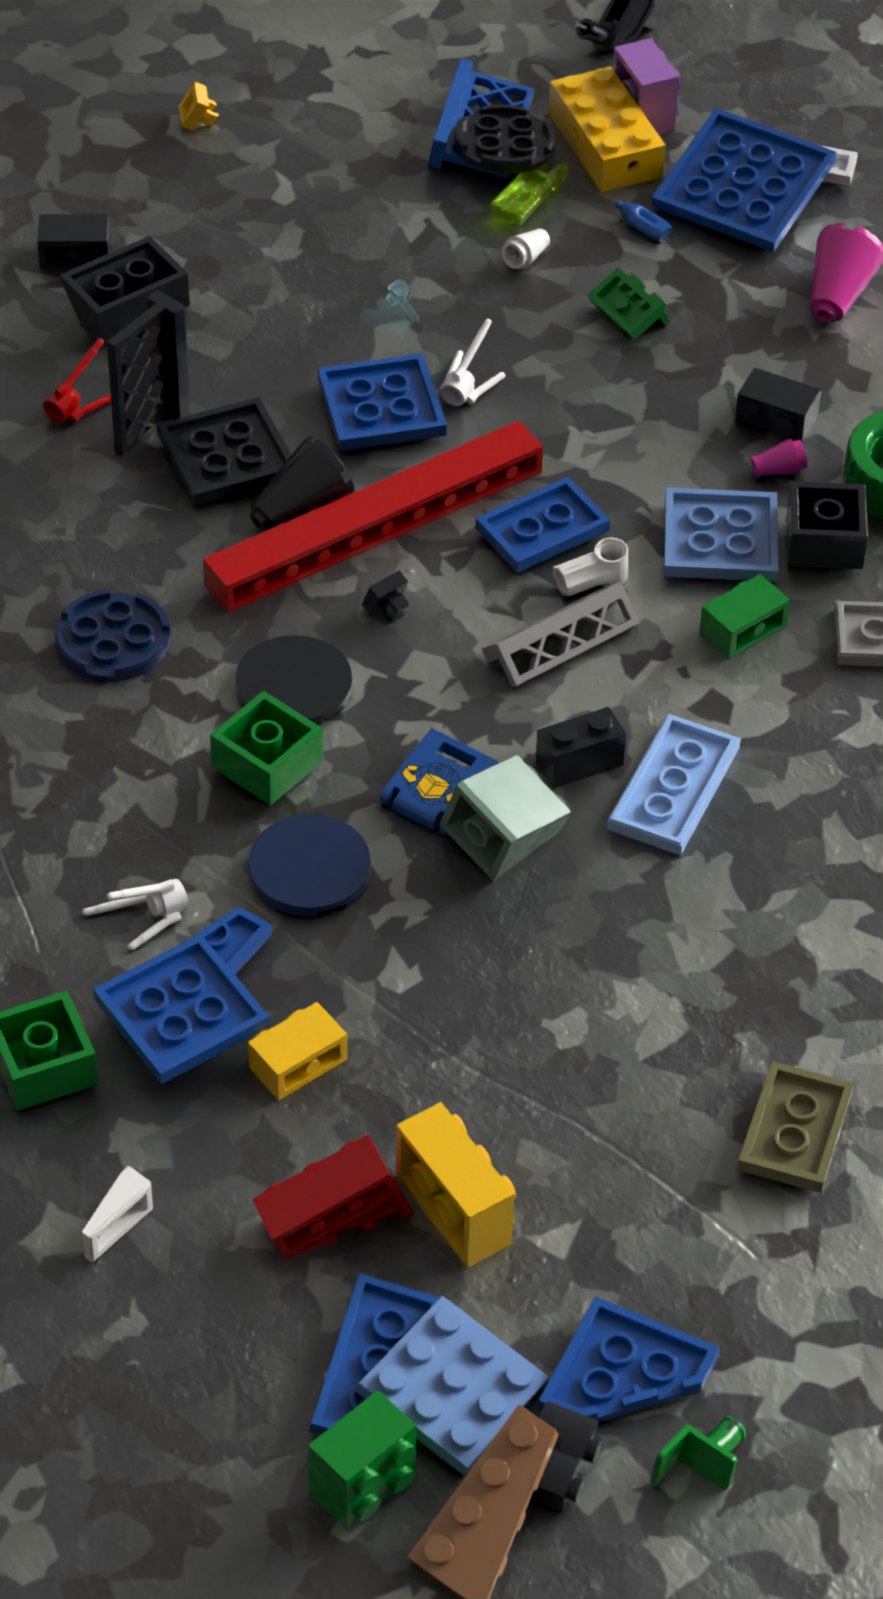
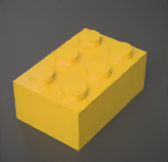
M439 1102L397 1124L396 1177L465 1266L469 1268L512 1245L513 1225L515 1224V1188L507 1176H500L495 1170L485 1148L480 1144L475 1145L467 1135L466 1127L461 1118L456 1114L451 1115L443 1103Z

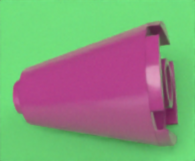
M836 223L826 226L819 234L816 243L810 310L822 322L830 323L841 320L883 264V244L874 234L862 227L856 226L854 230L843 228L845 223Z

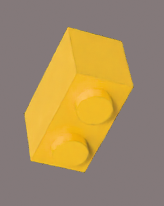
M315 1002L305 1009L293 1012L286 1020L271 1029L260 1031L252 1040L248 1041L249 1069L279 1101L347 1060V1033L318 1002Z

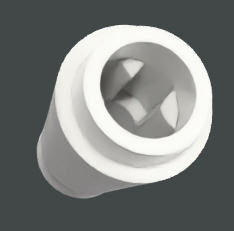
M541 228L509 237L502 248V257L509 267L525 269L549 246L550 237Z

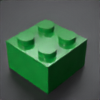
M263 690L210 734L211 767L271 806L323 762V728Z
M67 991L0 1012V1073L17 1111L98 1085L96 1054Z
M377 1390L308 1445L309 1494L346 1530L359 1520H368L379 1509L382 1501L393 1492L400 1493L404 1491L413 1481L416 1474L417 1425Z

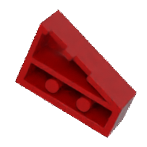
M369 1134L359 1140L348 1142L336 1153L321 1161L307 1165L302 1172L282 1183L269 1186L264 1193L252 1199L271 1239L285 1259L338 1241L336 1233L360 1225L363 1232L376 1228L375 1220L399 1212L401 1218L414 1214L395 1175Z

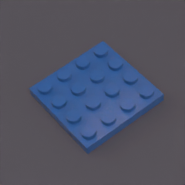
M715 108L652 196V207L775 252L835 164L836 151Z

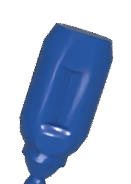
M620 200L615 202V207L620 209L622 217L625 218L626 222L652 240L662 242L671 234L672 226L669 222L644 206L631 202L622 203Z

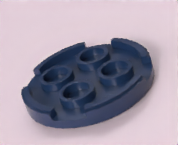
M110 589L86 594L70 603L61 612V618L54 634L56 650L62 662L73 672L98 681H123L143 675L162 661L170 646L169 620L159 604L140 593H137L136 596L110 593Z
M298 815L274 823L257 837L249 854V875L255 888L261 894V899L279 911L296 916L314 917L317 916V912L332 910L342 905L345 907L349 906L364 892L371 874V856L364 838L350 825L323 815Z

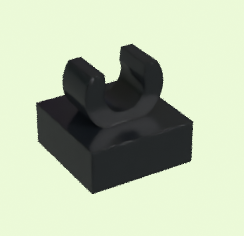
M398 570L370 586L361 605L370 616L383 610L387 619L394 622L404 616L403 609L409 606L407 599L403 595L409 581Z

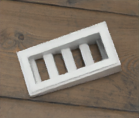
M127 1166L121 1172L82 1231L84 1255L90 1262L95 1261L153 1209L151 1182L132 1167Z

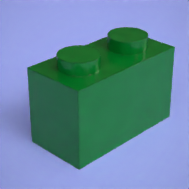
M759 574L746 582L739 583L734 589L725 594L710 599L703 605L699 633L724 656L731 659L787 627L790 599Z

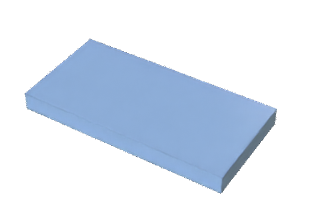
M667 714L609 816L607 830L681 856L738 752L741 738Z

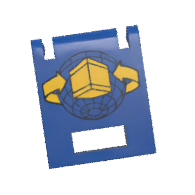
M431 728L383 788L379 797L380 803L389 806L393 802L394 811L434 830L445 813L456 785L498 764V761ZM447 754L471 767L467 769L445 758L444 755ZM440 825V833L447 837L450 836Z

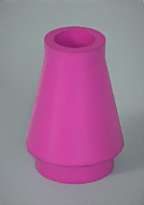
M788 439L759 455L751 457V464L756 478L800 474V470L808 468L807 457L801 440L792 442L791 439Z

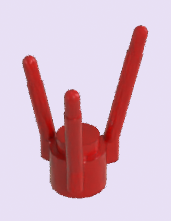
M100 338L94 343L63 384L43 402L45 413L54 422L62 424L69 418L73 423H76L84 415L111 402V394L79 408L81 398L77 391L71 387L104 343L103 339Z

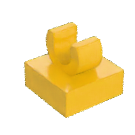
M194 82L179 104L182 127L194 131L199 122L212 126L218 118V114L213 112L217 104L208 99L206 86Z

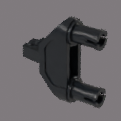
M611 0L599 23L588 18L579 22L587 27L584 29L577 26V35L580 39L592 42L593 46L600 51L613 52L614 47L628 44L639 36L644 26L651 29L655 28L660 17L651 13L655 7V0Z

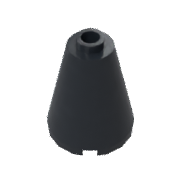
M309 436L300 443L252 502L250 518L261 532H265L279 524L288 522L311 510L354 493V484L351 479L345 483L340 474L345 470V467L333 451L319 439L312 443V437Z

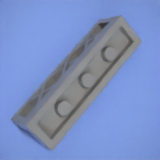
M618 582L605 586L482 648L487 662L499 659L511 686L515 687L640 622L622 583ZM617 601L626 620L618 625L604 620L608 605ZM598 610L597 616L591 615V613ZM579 619H584L594 624L591 637L587 641L573 636ZM567 626L566 632L560 630ZM602 627L608 629L600 634ZM550 634L564 639L560 654L557 656H552L542 651L546 637ZM536 642L535 648L528 646ZM571 643H574V644L577 645V646H575V647L569 649ZM518 650L533 655L528 671L520 675L510 654ZM540 658L546 660V662L538 665Z

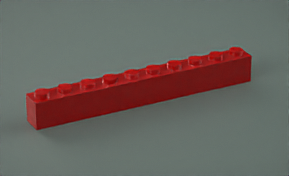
M519 420L498 428L482 437L439 454L425 462L407 468L384 480L375 482L368 487L203 558L204 586L225 611L229 613L542 473L543 445Z

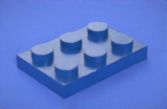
M567 476L476 517L475 529L515 572L519 573L610 531V519Z

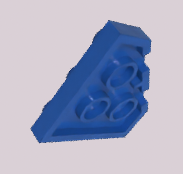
M595 1296L542 1393L538 1403V1410L542 1411L546 1402L549 1401L601 1422L699 1393L718 1359L720 1347Z

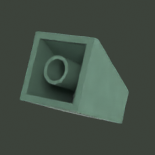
M515 755L458 783L440 825L494 882L563 830L571 811L567 808L563 798L557 793H553L543 783L537 771L532 766L525 764L518 755Z

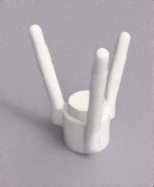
M490 319L484 321L464 357L461 350L457 351L446 378L438 389L442 399L452 406H462L465 401L473 405L480 395L505 378V374L500 372L474 389V376L466 370L491 325Z
M175 878L159 884L110 892L107 894V899L114 901L85 908L82 914L90 916L147 902L149 910L154 916L161 915L164 918L128 944V950L133 951L167 926L182 921L180 912L188 908V898L182 883Z

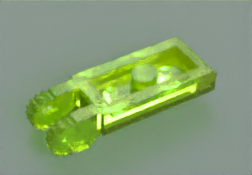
M548 161L537 169L520 173L495 198L492 203V213L521 225L562 184L566 178L567 167L558 163L547 174Z

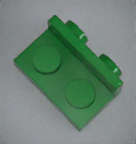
M618 267L587 295L590 302L633 341L656 320L664 327L670 323L664 312L668 308L665 302L655 292L651 295L644 291L646 289L645 285L635 274L631 273L627 276Z

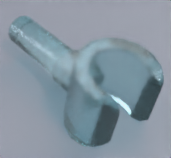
M397 279L388 286L390 292L386 296L387 303L391 306L398 305L413 323H417L420 317L406 299L411 294L410 288L404 280Z

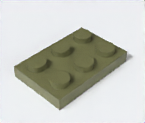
M771 1061L738 1160L737 1170L822 1193L853 1095L855 1083Z

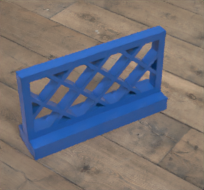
M461 58L433 140L428 165L441 169L444 160L508 179L509 174L490 172L475 167L465 161L457 151H454L455 127L462 117L467 118L474 114L469 107L475 105L480 107L490 105L489 101L496 99L501 104L529 109L535 89L471 71L473 61ZM474 84L486 87L490 91L481 94ZM514 95L525 100L513 103L507 96Z

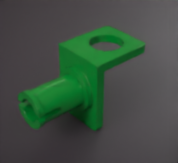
M726 1416L705 1436L687 1424L657 1454L650 1482L657 1486L682 1461L720 1488L727 1490L731 1486L738 1463V1458L731 1451L746 1438L744 1426L740 1421H737L728 1431L727 1428L734 1422L735 1418Z

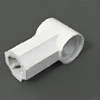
M604 538L595 545L594 552L554 566L553 576L563 597H569L598 585L605 587L618 582L624 584L628 578L627 544L618 538Z

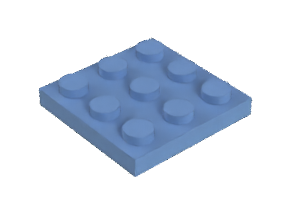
M666 487L664 577L750 580L761 574L769 582H777V492Z
M442 1296L359 1382L357 1393L367 1399L379 1390L417 1425L416 1439L465 1476L475 1465L518 1404L526 1409L546 1387L549 1376Z

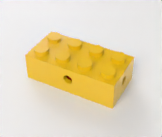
M612 67L600 68L595 71L550 81L548 113L601 193L663 178L666 145Z

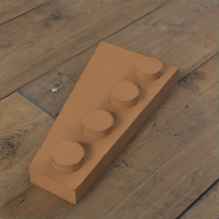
M518 1404L407 1556L408 1559L462 1599H491L490 1596L498 1576L501 1577L508 1561L507 1554L516 1532L520 1531L526 1517L525 1510L532 1493L537 1490L559 1436L557 1430Z

